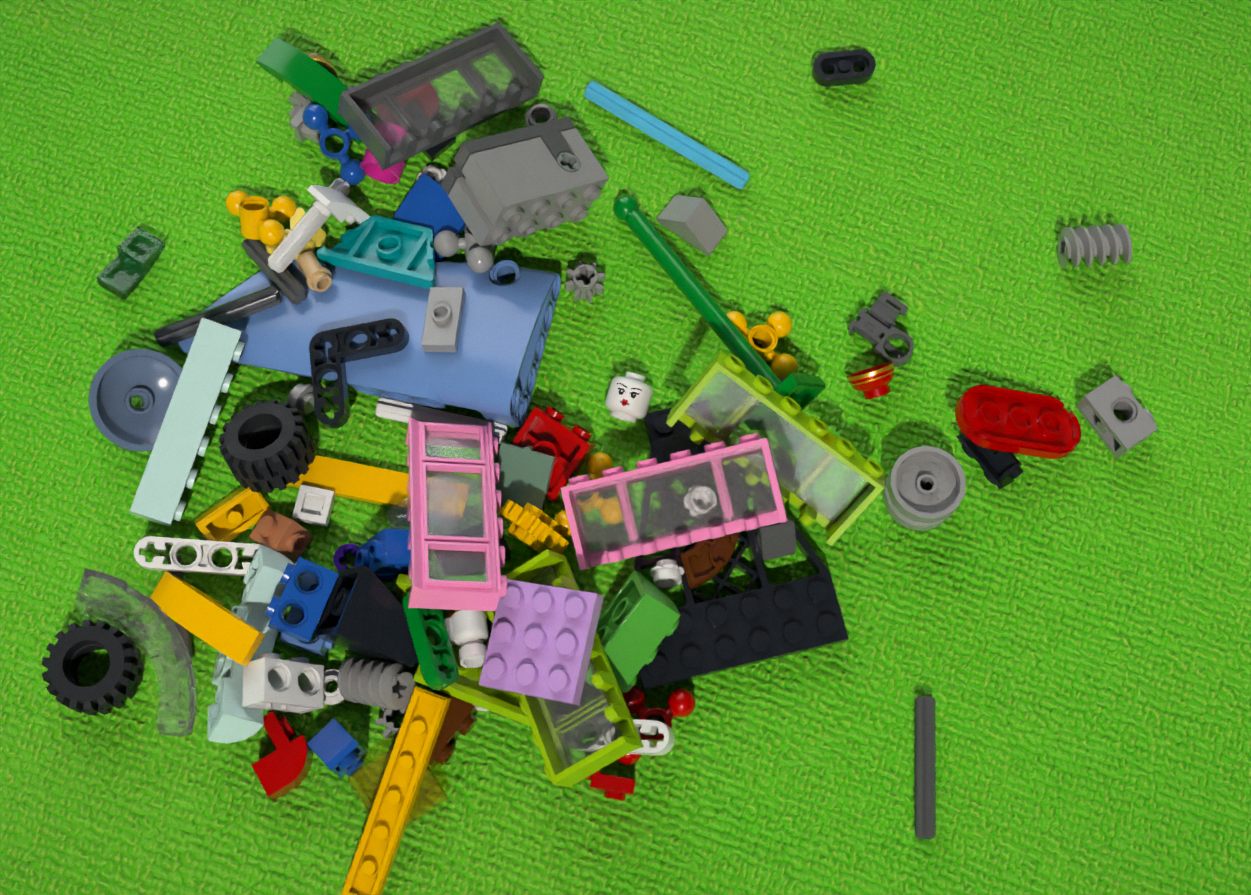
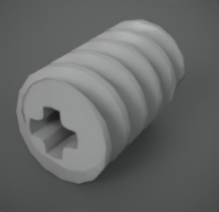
M1123 223L1115 224L1113 227L1110 224H1105L1101 227L1091 225L1088 228L1077 226L1075 230L1072 227H1064L1060 233L1057 256L1061 268H1066L1068 259L1071 260L1073 268L1079 267L1081 258H1083L1086 267L1092 266L1093 257H1096L1099 266H1104L1106 256L1109 257L1111 265H1117L1119 255H1121L1124 264H1129L1132 259L1131 237Z
M349 657L341 665L337 677L340 694L345 700L352 703L390 708L392 710H401L408 706L413 690L416 687V682L413 681V674L406 671L403 665L367 658Z

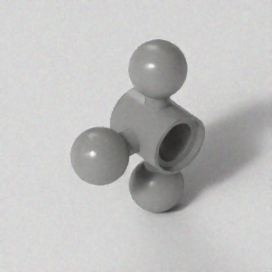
M467 225L464 228L465 238H458L454 232L449 230L441 231L435 236L433 245L439 255L450 257L456 254L459 249H465L468 267L473 272L485 273L491 269L495 259V244L480 247Z

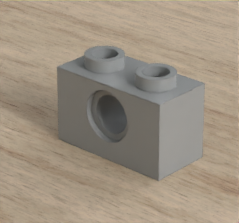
M1117 375L1085 395L1076 405V408L1116 459L1148 439L1158 429L1151 412L1146 408H1142L1134 398L1131 387L1121 381ZM1113 410L1120 411L1124 415L1125 421L1116 418Z

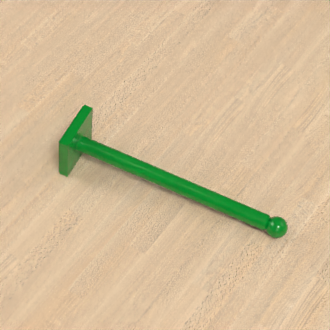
M623 195L616 199L613 205L615 216L625 221L730 352L744 363L746 370L754 376L760 375L766 378L772 384L774 391L782 397L788 396L794 399L800 405L801 411H803L826 388V384L820 376L789 374L781 382L655 227L639 210L636 199L629 195ZM762 402L744 420L751 430L779 431L784 425L789 423Z

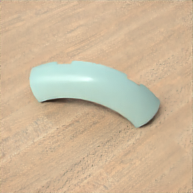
M260 545L243 579V583L246 586L242 595V602L240 606L234 605L231 609V612L243 618V621L266 634L251 661L257 660L259 654L272 653L278 631L267 627L271 618L264 615L272 597L280 598L286 585L279 582L287 564L294 565L291 560L281 553L263 545ZM301 575L297 579L298 585L302 579ZM286 607V608L283 610V612H282V616H283V617H284L285 612H286V610H287L288 607ZM218 651L212 678V684L218 686L215 695L216 704L212 703L208 707L207 740L219 743L243 741L255 735L264 725L263 709L242 707L243 665Z

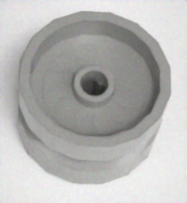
M920 446L909 449L897 459L885 480L882 498L887 512L897 523L911 530L926 531L939 527L958 508L965 495L966 478L961 465L951 454L938 447Z

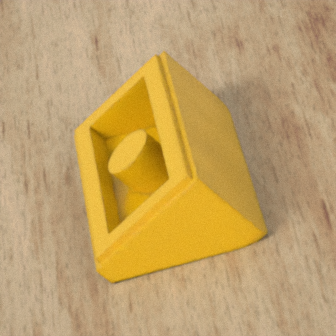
M241 486L193 521L207 540L230 542L256 524L266 509H272L260 492H253L250 487L245 489Z

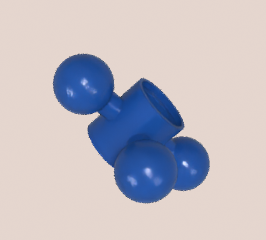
M319 104L308 105L303 111L302 119L308 128L318 130L321 134L319 147L322 155L329 160H338L340 162V176L343 181H347L350 185L361 183L365 178L366 171L360 167L361 162L359 160L351 159L347 154L349 141L354 138L361 139L349 124L348 129L345 131L337 128L330 129L327 125L329 119L327 110ZM366 115L370 122L374 125L372 119L368 115ZM331 136L339 137L344 143L343 149L338 153L329 152L325 148L327 138Z

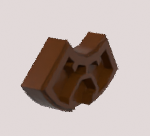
M737 504L732 505L734 515L739 516ZM722 508L712 510L703 515L704 524L724 519ZM739 532L699 541L693 548L680 554V561L685 570L684 574L689 590L705 584L726 566L735 550Z

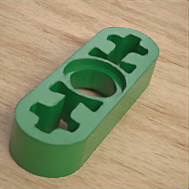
M408 592L403 597V608L422 676L430 688L439 691L455 683L459 676L458 666L441 609L408 608L410 592ZM426 630L433 635L435 645L428 640Z

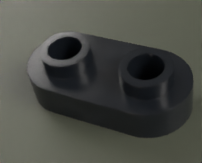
M865 50L822 53L814 61L812 76L818 84L825 87L862 84L872 78L876 62L872 54ZM853 68H860L863 72H856ZM827 70L830 71L832 74L827 75L824 74L823 71Z

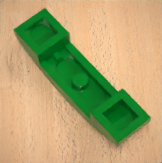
M276 37L256 60V63L279 82L283 83L286 81L313 104L322 105L327 110L328 116L335 120L334 125L342 131L348 129L346 120L342 115L339 116L337 114L340 93L348 87L312 58ZM371 110L364 113L372 119L374 126L378 123L379 119ZM356 138L352 139L358 145H360L362 142L361 140Z

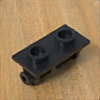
M964 433L957 436L962 443L964 452L979 463L983 468L986 479L990 483L997 485L999 489L1014 482V479L1024 472L1020 468L1022 463L1019 462L1013 453L1004 451L997 453L995 450L980 447L969 440Z

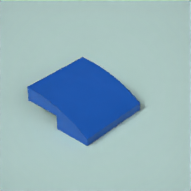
M425 173L413 186L393 217V220L431 228L434 238L439 232L444 230L452 231L459 237L466 226L448 197L449 194H446L443 187ZM435 251V262H444L447 257H443Z

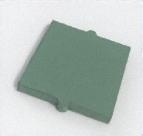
M501 442L497 463L500 466L498 484H495V490H501V504H505L509 499L524 508L528 502L543 511L556 456L534 451L532 446L524 448Z

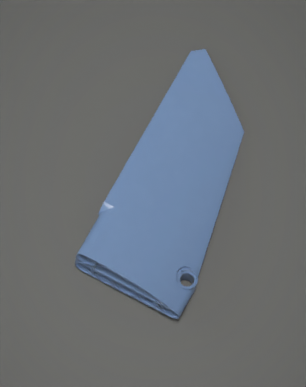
M293 259L286 269L305 288L307 292L306 300H302L298 305L293 304L279 289L282 296L281 304L225 325L241 331L239 341L245 343L239 361L231 360V362L312 378L309 344L314 335L322 331L388 318L397 319L409 333L407 346L397 353L345 362L348 385L364 394L434 408H445L447 404L479 411L487 421L522 427L527 416L557 304L561 277L559 273L519 267L511 260L500 261L496 265H492L491 269L485 273L473 272L467 263L435 262L436 287H463L466 293L457 352H424L422 349L421 341L429 289L320 262L322 267L329 269L332 273V284L326 291L317 292L311 290L307 285V278L296 266L297 261ZM260 271L204 311L276 285L263 271ZM516 276L511 283L503 284L507 277ZM395 329L390 330V336L386 337L389 342L394 341V336L398 334ZM375 332L373 333L375 339L380 338ZM359 334L355 336L351 342L352 349H362L367 343V335ZM194 337L178 342L183 353H189ZM329 342L325 343V348L321 349V351L326 356L327 363H332L328 358V348L333 346ZM326 373L322 380L337 382V373Z

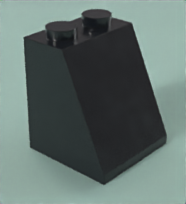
M363 565L340 570L313 636L370 660L399 663L404 667H414V664L418 662V658L402 604L370 568Z

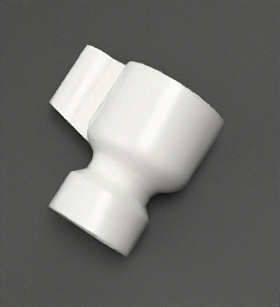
M459 610L451 618L444 619L451 645L462 646L459 649L460 665L466 668L483 666L487 647L483 643L488 639L489 635L485 611Z

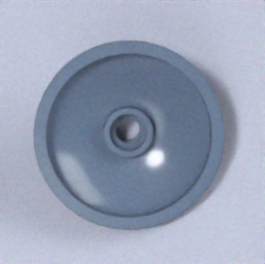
M148 349L124 351L107 360L94 375L88 394L90 415L100 433L110 442L121 448L139 452L152 451L182 368L168 356ZM133 396L141 398L142 405L140 408L133 407L131 403Z

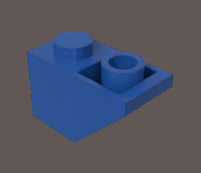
M334 718L307 743L323 763L341 779L346 774L351 777L365 763L363 757L367 752Z

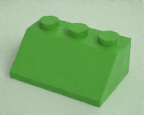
M636 570L632 572L599 617L596 629L622 694L628 693L633 688L638 672L644 664L648 665L653 661L658 652V645L665 636H670L675 631L681 616L674 602ZM589 664L585 681L594 686L591 681V676L594 674Z

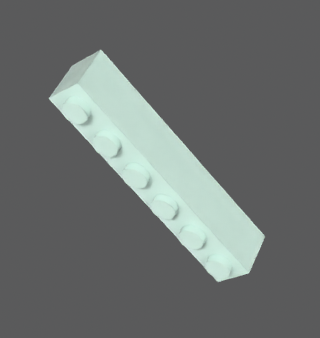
M203 317L201 318L130 508V514L168 527L171 526L172 520L180 522L186 505L185 501L180 500L185 487L192 489L198 473V469L192 468L196 455L204 456L210 437L204 436L208 423L215 425L222 406L215 403L220 391L227 393L233 374L227 372L231 360L239 361L245 344L239 341L241 331Z

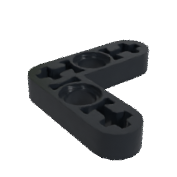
M388 318L319 332L312 337L309 344L314 409L317 419L324 426L330 429L340 428L347 423L350 416L345 362L397 353L407 346L409 333L399 320ZM395 329L398 334L394 336V341L389 342L386 337L390 336V330ZM375 332L380 338L375 339L373 333ZM359 334L367 335V343L362 349H352L351 342L355 336ZM326 342L333 346L328 348V358L332 363H327V358L321 351V349L325 348ZM326 373H337V382L332 387H322L321 381ZM327 397H332L333 404L339 409V411L334 412V418L326 415V413L331 411V401Z

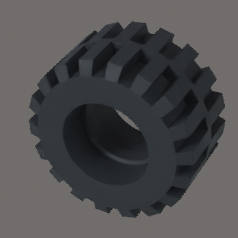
M270 399L268 403H264L261 400L255 402V405L251 407L247 405L242 408L243 411L239 414L235 412L230 417L232 421L225 423L222 428L224 433L220 434L219 442L221 445L219 448L234 477L245 489L250 487L251 491L257 493L262 489L265 493H272L276 488H279V490L286 489V485L291 482L295 484L300 480L299 476L301 474L305 475L308 472V464H312L315 458L313 452L316 451L315 444L302 416L295 407H291L285 401L279 404L277 400Z
M83 620L82 626L76 623L68 625L69 632L66 634L62 631L58 632L55 635L58 639L55 645L49 643L46 648L50 652L49 658L43 657L42 665L48 668V671L42 673L43 681L50 684L46 688L51 695L56 697L58 702L79 713L83 712L87 715L96 716L97 712L103 715L112 713L111 707L113 706L120 709L125 705L123 699L126 696L130 699L133 698L136 692L131 689L134 684L140 686L142 678L138 676V671H144L143 662L138 660L142 656L141 652L133 645L135 642L115 626H110L108 623L99 620L97 624L92 620ZM107 650L110 657V666L105 677L95 685L81 687L77 678V670L81 660L92 651Z

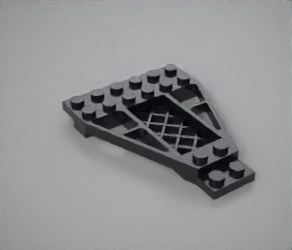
M709 399L691 403L689 407L716 426ZM672 408L647 413L643 418L651 446L650 459L656 458L658 464L671 461L670 454L690 449L692 456L705 453L704 446L711 444L705 439L700 445L695 444L689 437L691 429L680 420H677L672 427L667 425L666 421ZM732 460L728 465H725L727 473L724 472L727 486L730 484L735 504L738 506L739 515L748 514L749 511L739 478L740 472L745 477L746 469ZM711 465L647 480L639 531L640 539L645 538L650 499L654 492H656L666 533L682 529L676 524L684 511L688 513L690 511L685 508L683 501L668 492L676 479L689 487L701 485L708 472L713 474ZM703 471L697 483L684 476L685 474ZM671 478L664 488L663 480ZM761 481L755 486L751 485L768 509L776 507L772 496ZM716 494L717 503L720 504L719 496ZM668 501L681 508L674 520ZM703 518L700 519L701 522L699 525L704 524ZM796 527V546L815 569L817 575L776 585L770 584L767 580L756 540L758 532L754 529L743 531L744 537L738 536L737 542L742 544L743 547L735 559L731 557L728 561V564L731 566L723 580L717 576L711 579L712 582L719 585L711 600L693 589L689 590L685 574L681 575L682 583L680 588L685 605L677 608L681 615L679 617V624L670 636H665L658 645V652L653 661L648 665L644 664L639 671L643 691L846 642L849 639L830 572ZM693 543L686 545L682 553L689 550ZM680 547L670 548V554L647 560L642 559L643 555L636 556L634 570L640 573V570L655 567L656 562L665 559L675 560L678 567H682L680 561L681 549ZM746 548L748 549L753 570L739 562ZM734 568L752 577L744 592L727 583ZM756 581L758 589L750 591L751 587ZM722 588L734 594L717 598ZM694 599L698 600L700 603L695 604Z

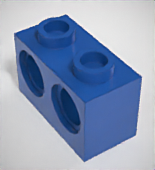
M383 529L359 547L356 553V567L364 565L370 568L381 582H393V578H398L399 574L408 575L411 550H408L410 529Z
M301 557L298 558L295 565L288 563L279 582L286 585L280 598L272 597L264 615L271 618L267 627L308 643L339 574ZM302 574L312 575L317 582L316 589L309 592L303 591L298 586V577ZM289 606L297 607L302 613V621L296 625L286 623L282 616L283 610Z

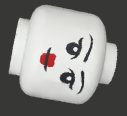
M626 371L625 377L617 376L612 379L605 400L606 408L611 411L609 416L630 423H635L636 419H642L646 416L653 395L652 388L644 383L646 377Z

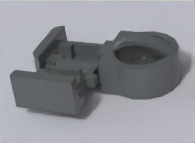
M884 291L870 308L871 315L868 314V308H863L858 313L857 320H853L849 324L848 333L851 336L856 332L875 346L874 354L879 356L885 363L893 362L894 367L906 365L911 360L914 344L907 333L895 328L896 323L893 321L899 314L906 316L908 314V307ZM893 339L905 341L910 349L908 354L905 355L897 350L889 341ZM884 348H886L891 354H893L898 359H893L886 354Z

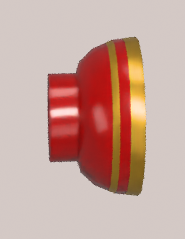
M893 362L870 367L847 376V379L855 390L863 392L865 400L876 398L891 392L889 383L894 377Z

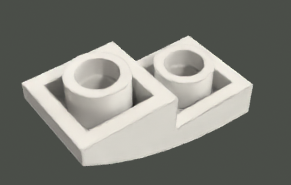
M311 185L307 189L316 199L312 205L326 218L332 214L341 223L346 220L350 225L355 221L360 225L361 222L370 218L351 199L337 190L319 185Z

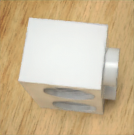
M259 654L257 660L250 661L248 666L243 665L242 707L301 714L324 708V665L310 664L309 659L303 657L281 660L280 654Z

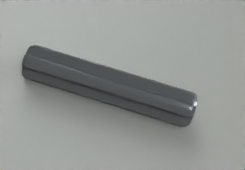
M243 240L242 247L247 255L293 304L298 305L302 300H306L307 292L305 288L287 269L277 273L269 268L268 257L271 254L267 252L266 246L260 240Z

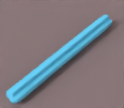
M591 81L586 87L585 98L734 187L743 189L750 178L749 172L596 81Z

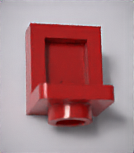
M601 769L585 778L586 780H591V789L604 791V798L625 801L626 794L633 796L634 779L600 774Z

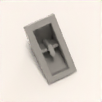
M675 195L657 217V222L708 257L728 232L704 198Z

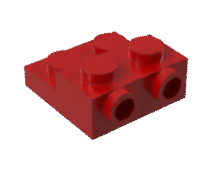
M548 405L546 409L534 407L511 444L524 448L532 446L534 451L556 456L547 498L555 502L561 494L560 488L566 487L569 482L568 479L572 478L574 473L579 472L596 444L590 441L592 434L577 424L571 428L562 422L565 415Z

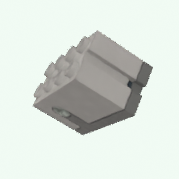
M565 117L463 142L454 158L456 165L448 169L441 182V186L446 194H449L448 197L479 246L483 247L493 243L500 245L508 239L517 236L527 237L535 231L545 228L552 230L560 224L569 221L573 223L581 221L588 215V209L592 203L602 194L601 190L609 177L570 118Z

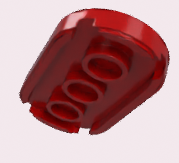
M976 385L965 392L958 399L955 406V417L961 431L973 443L986 449L1048 459H1060L1069 455L1081 440V427L1077 417L1072 411L1068 413L1063 408L1064 403L1048 395L989 385Z

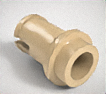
M304 252L299 255L296 260V266L307 278L308 287L317 292L326 291L332 284V273L329 269L322 267L313 252Z

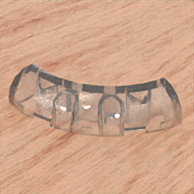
M85 568L75 601L80 614L115 626L129 636L148 657L158 679L159 710L156 725L159 734L168 736L191 735L194 729L197 709L196 678L190 654L177 627L164 610L150 597L144 596L121 579Z

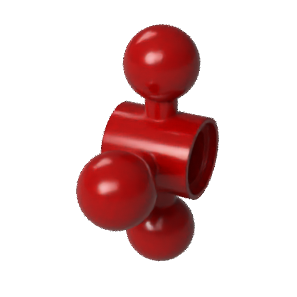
M633 686L628 693L622 694L630 714H636L641 720L658 718L670 728L672 727L671 720L673 718L690 715L696 705L693 694L686 689L673 691L668 697V707L665 710L660 708L648 709L645 706V694L637 686ZM640 733L641 740H648L655 745L658 741H663L664 739L663 734L644 735ZM626 754L617 760L629 765L637 762L641 755Z

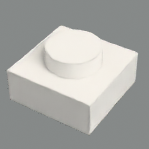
M300 485L292 514L293 520L328 527L336 497L335 492Z

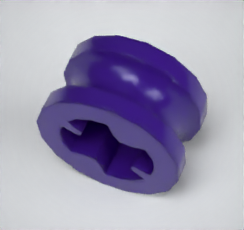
M352 543L344 544L335 551L333 558L338 571L348 569L347 564L341 566V562L346 560V554L352 553L356 557L359 546Z

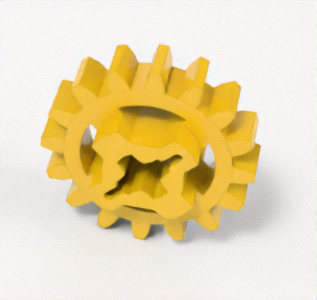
M508 499L499 511V514L511 523L507 531L539 554L546 548L562 555L569 545L568 541L557 533L561 525L528 502L522 508L517 503Z

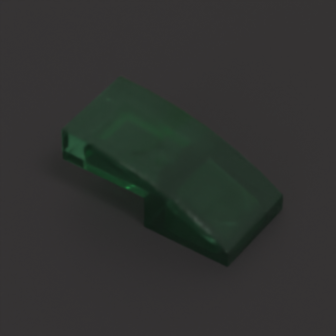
M137 227L117 247L118 256L96 277L98 285L125 301L151 270L162 253L165 242Z

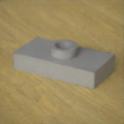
M430 287L421 341L424 352L458 351L466 297L463 287Z

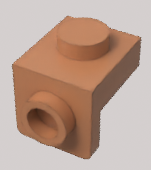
M266 509L249 538L257 544L264 545L281 553L295 564L312 539V534L293 519Z

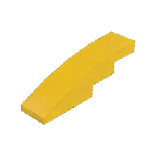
M165 571L148 602L179 625L240 665L248 666L266 635L243 621L244 619L223 607L222 603L169 571Z

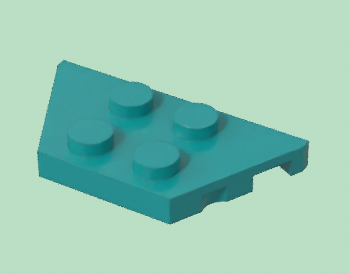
M373 215L361 222L357 228L350 229L342 234L341 243L330 250L323 246L317 251L319 262L429 290L430 287H436L434 235L431 228Z

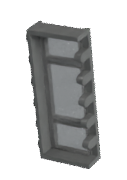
M496 23L490 27H482L474 34L463 39L457 38L443 48L430 50L423 57L414 61H406L396 69L385 74L379 73L369 81L358 86L353 85L346 88L340 93L337 114L339 116L342 115L376 158L383 171L538 97L544 76L502 25Z

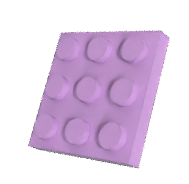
M507 579L506 596L499 598L479 685L579 706L604 596L597 593Z

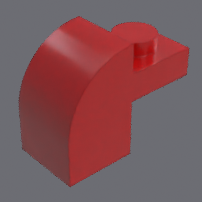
M272 711L263 716L264 727L277 750L253 763L251 766L268 797L276 800L303 782L310 771L313 753L307 744L309 739L302 734L292 740L291 737L296 735L288 718L284 716L280 719Z

